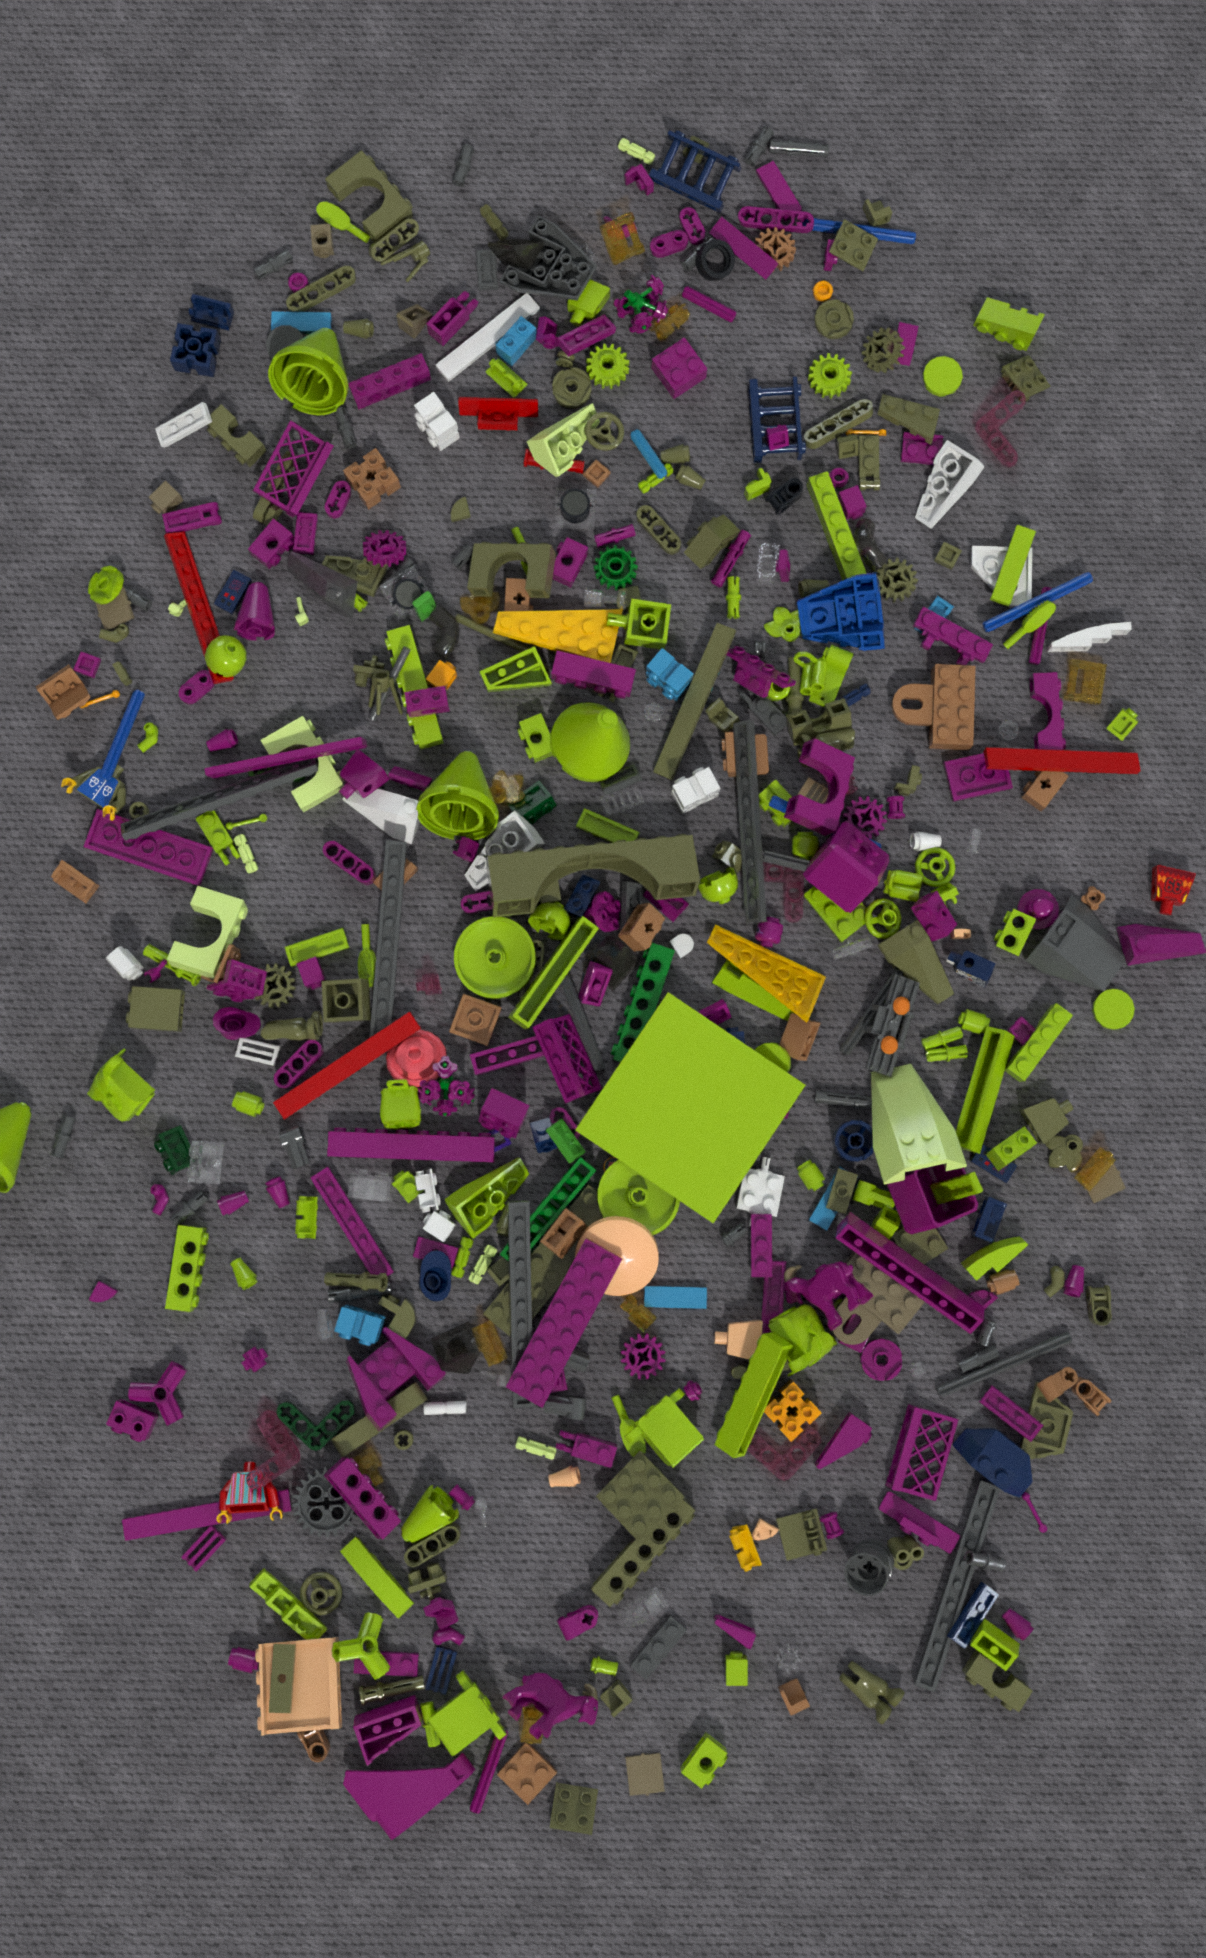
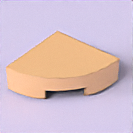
M953 929L951 931L952 939H970L971 937L970 929Z
M759 1519L751 1536L754 1540H765L773 1537L779 1529Z

